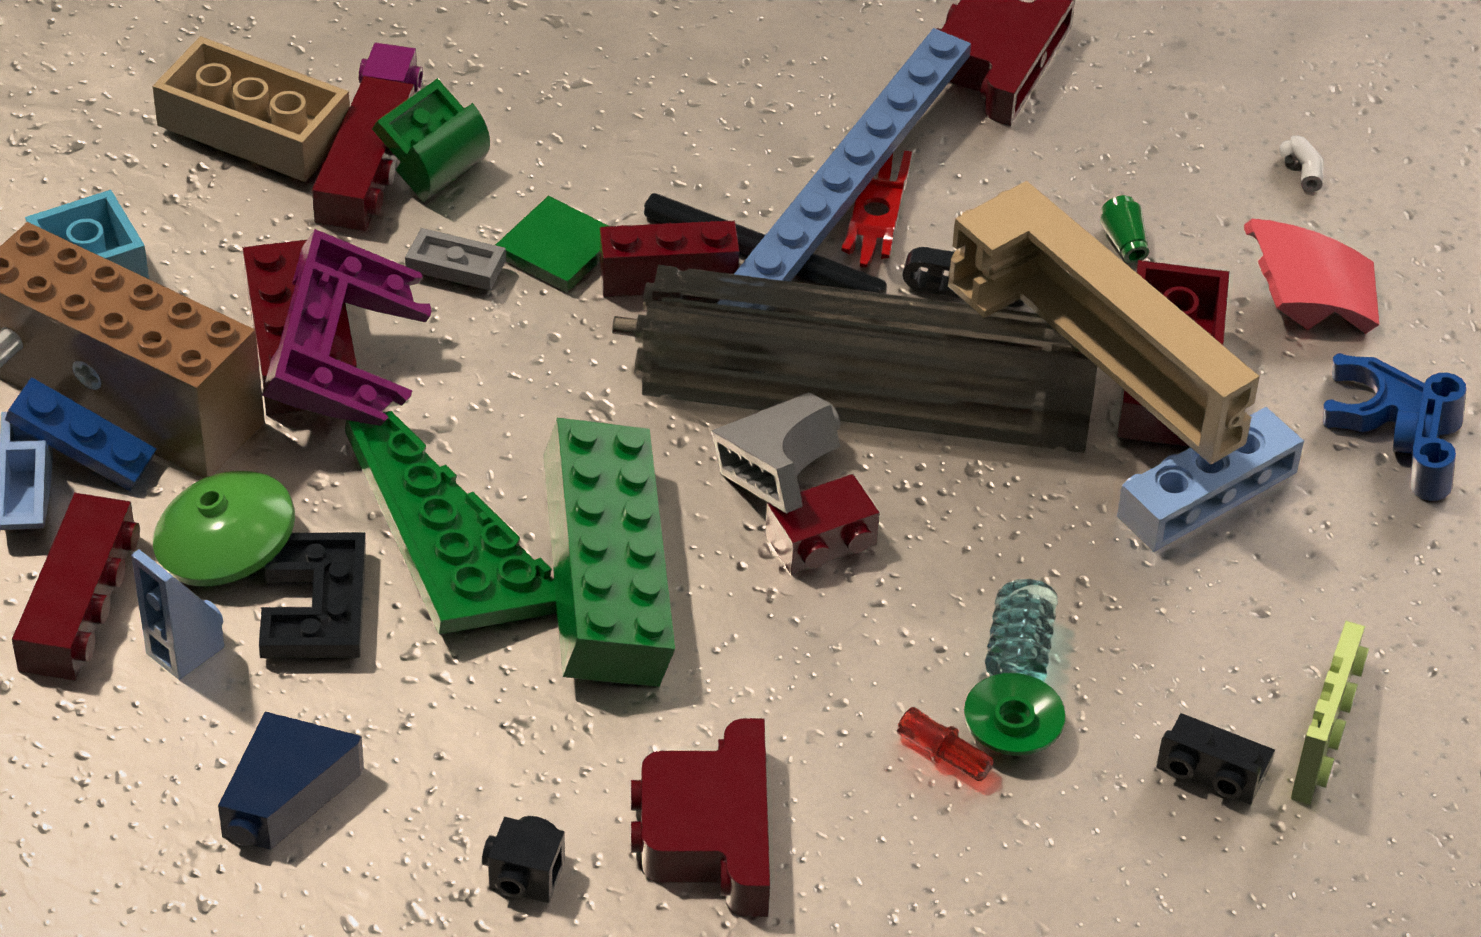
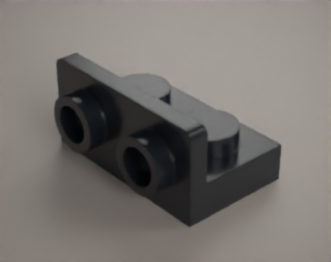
M1180 713L1172 730L1165 731L1161 739L1156 768L1166 771L1176 778L1186 779L1214 790L1224 797L1234 798L1251 805L1273 762L1275 749Z

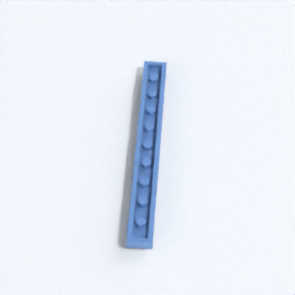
M935 28L931 30L713 299L714 312L751 329L756 326L969 58L971 43Z

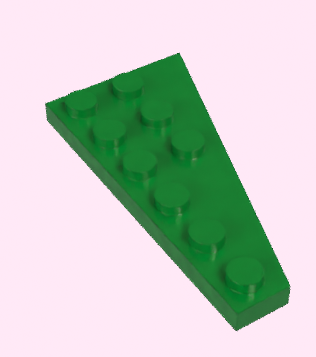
M392 411L383 412L388 416V419L381 426L346 420V436L438 634L557 613L554 578L551 576L552 568L541 557L534 560L519 545L520 537L474 492L467 494L456 483L457 475L447 465L440 467L425 452L426 444Z

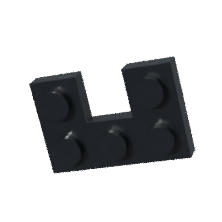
M365 532L291 533L281 551L265 565L266 583L313 582L312 607H261L258 645L260 658H360L366 562Z

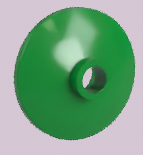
M1002 673L985 678L971 689L965 701L964 720L971 735L983 746L1005 755L1024 756L1041 752L1056 742L1064 728L1065 708L1056 691L1042 680L1026 674Z

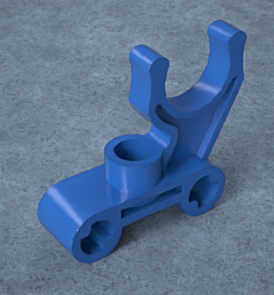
M1342 353L1334 355L1332 363L1333 380L1364 383L1372 388L1376 395L1369 401L1359 404H1345L1332 399L1325 401L1323 406V425L1327 428L1336 427L1365 432L1376 429L1388 421L1396 423L1393 452L1412 454L1410 489L1414 495L1424 500L1438 501L1446 498L1453 489L1456 452L1451 443L1440 439L1439 436L1454 433L1463 424L1467 390L1463 379L1451 373H1437L1431 375L1423 383L1375 357H1355Z

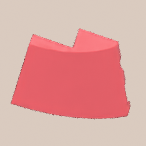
M1253 218L1244 224L1246 235L1257 239L1263 256L1258 260V264L1262 274L1267 279L1269 291L1277 309L1307 330L1334 312L1365 334L1379 325L1373 261L1335 239L1302 227Z

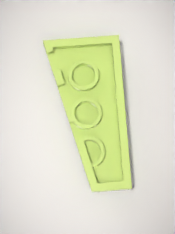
M1345 621L1332 659L1330 671L1327 673L1320 699H1318L1314 710L1312 723L1309 725L1291 795L1293 800L1311 805L1316 786L1327 787L1335 758L1328 757L1326 754L1328 748L1339 749L1346 721L1338 719L1340 711L1347 713L1351 711L1358 684L1350 682L1352 675L1362 676L1369 648L1360 646L1365 629L1363 625Z

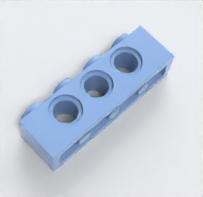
M1264 407L1250 415L1252 418L1247 443L1212 465L1192 448H1189L1178 455L1172 454L1168 456L1161 464L1143 474L1131 476L1122 484L1117 517L1155 552L1296 474L1304 440L1272 411Z

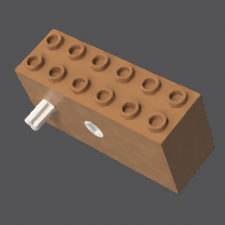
M26 222L0 246L1 379L23 389L32 377L155 447V455L202 478L214 475L265 423L255 329L29 222Z

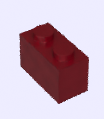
M854 474L801 491L803 507L788 513L767 503L765 536L791 575L807 569L821 567L832 560L852 553H861L869 547L877 545L880 512Z

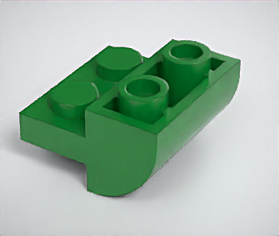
M438 78L379 119L372 128L375 134L401 162L395 171L424 203L481 162L487 156L490 149L489 131L479 110L473 103L464 108Z

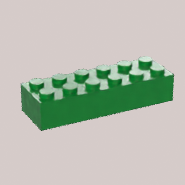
M557 417L543 458L562 675L567 678L660 687L675 651V640L650 429Z

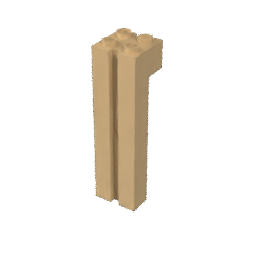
M1028 181L1010 190L1002 191L993 199L974 209L966 210L955 218L952 246L956 251L952 255L950 262L948 287L983 318L1019 299L1022 300L1210 465L1247 443L1252 417L1245 412V409L1255 403L1260 376Z

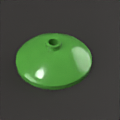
M229 471L206 477L183 490L164 510L153 534L154 554L160 566L184 584L215 586L239 580L265 566L284 547L295 523L294 504L286 488L275 478L263 473Z

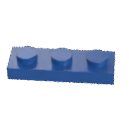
M32 377L10 406L5 417L7 422L41 441L46 440V444L130 492L156 452L155 447Z

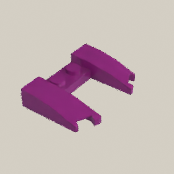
M314 229L301 249L292 282L295 285L279 348L270 362L262 396L325 416L381 426L388 419V416L382 411L392 402L403 406L411 397L412 390L329 357L342 304L344 302L367 310L426 323L432 312L430 303L414 302L410 289L411 285L419 284L423 278L422 274Z

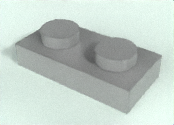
M421 228L405 256V266L424 275L491 291L506 262V248Z

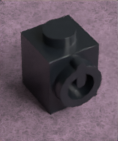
M504 816L497 836L489 835L483 849L482 865L488 867L489 889L500 891L509 897H525L550 903L565 864V831L557 829L554 824L538 816H524L519 820Z

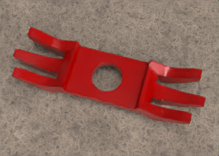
M904 150L896 181H890L892 153L880 168L877 179L872 178L855 201L847 236L842 244L841 251L851 255L856 248L857 235H863L860 267H868L871 264L876 250L877 238H883L881 259L890 258L893 237L902 195L905 192L912 151ZM878 202L886 205L889 211L884 215L876 216L867 213L864 207L869 203Z

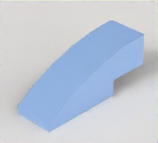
M1 412L0 530L44 528L50 496L53 447L46 444V440L41 441L5 420L7 412Z

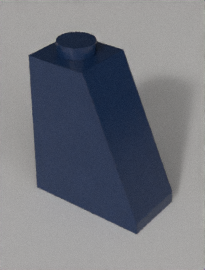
M265 711L218 804L222 837L231 839L242 846L254 845L269 850L273 849L361 776L364 769L362 736Z

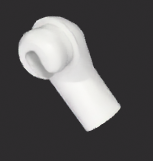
M1295 135L1291 136V140L1283 141L1279 148L1281 157H1285V162L1289 164L1298 160L1302 166V188L1308 192L1320 190L1323 185L1324 160L1305 137Z

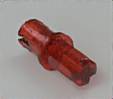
M916 707L909 708L901 717L898 723L899 728L896 731L897 735L931 754L933 762L940 763L944 760L977 781H982L987 777L992 769L994 760L986 753L958 737L959 730L956 727L950 726L947 728Z

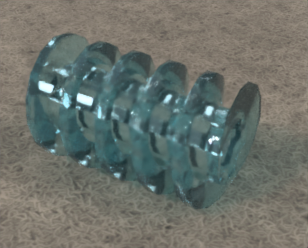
M1017 579L1006 583L998 590L995 598V609L992 614L993 622L990 627V638L987 644L988 652L985 657L986 671L990 676L1002 673H1020L1030 675L1043 682L1045 681L1047 676L1046 668L1049 664V651L1052 646L1051 637L1054 633L1053 623L1056 619L1055 609L1058 605L1057 593L1048 584L1033 579Z

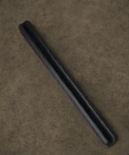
M652 193L644 204V215L662 224L728 221L658 193ZM735 223L739 253L749 256L764 238L765 234ZM815 253L810 256L796 274L872 305H879L886 295L887 283L885 280Z

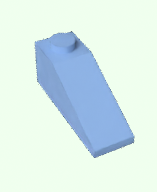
M139 549L131 557L146 654L180 680L224 648L223 617L219 609L211 601L201 600Z

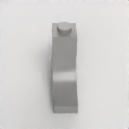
M808 392L711 430L720 474L785 513L803 507L797 475L812 461L840 447L837 430L840 428V420L832 404Z

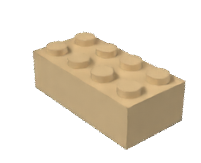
M201 36L152 86L157 126L304 182L326 160L350 107L349 91Z

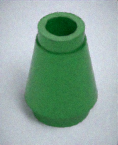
M1127 195L1114 197L1104 203L1101 207L1100 224L1123 256L1124 261L1127 263H1137L1138 260H1144L1149 255V248L1141 205Z

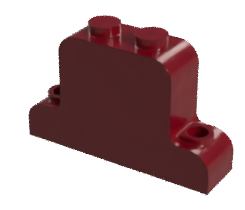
M960 0L958 5L953 3L948 11L942 29H936L971 43L969 58L950 80V83L980 92V98L985 99L984 110L986 116L993 121L1011 126L1071 30L1075 0H1034L1033 2L1021 0Z
M741 718L732 721L725 729L724 739H718V750L656 751L647 755L642 762L641 780H631V811H641V821H631V853H641V868L645 876L650 880L662 883H720L721 896H726V903L732 912L743 917H768L770 865L765 718Z

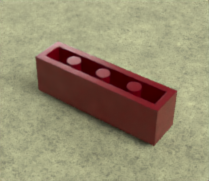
M368 76L363 77L312 189L315 223L366 232L372 216L380 214L385 186H391L395 178L397 157L375 134L372 128L379 119L414 95V84Z
M74 492L12 637L18 672L76 681L83 662H90L95 649V633L98 625H104L107 622L111 605V593L114 587L119 588L122 585L125 575V559L129 551L134 552L139 542L140 525L134 522L131 501Z

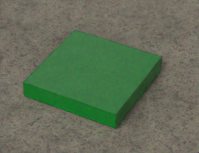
M548 195L498 241L495 246L506 248V262L568 293L600 262V227L609 225Z

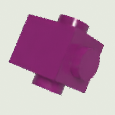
M374 42L368 59L363 58L361 60L358 80L360 84L363 77L368 76L414 84V92H419L423 82V67L417 66L416 48Z

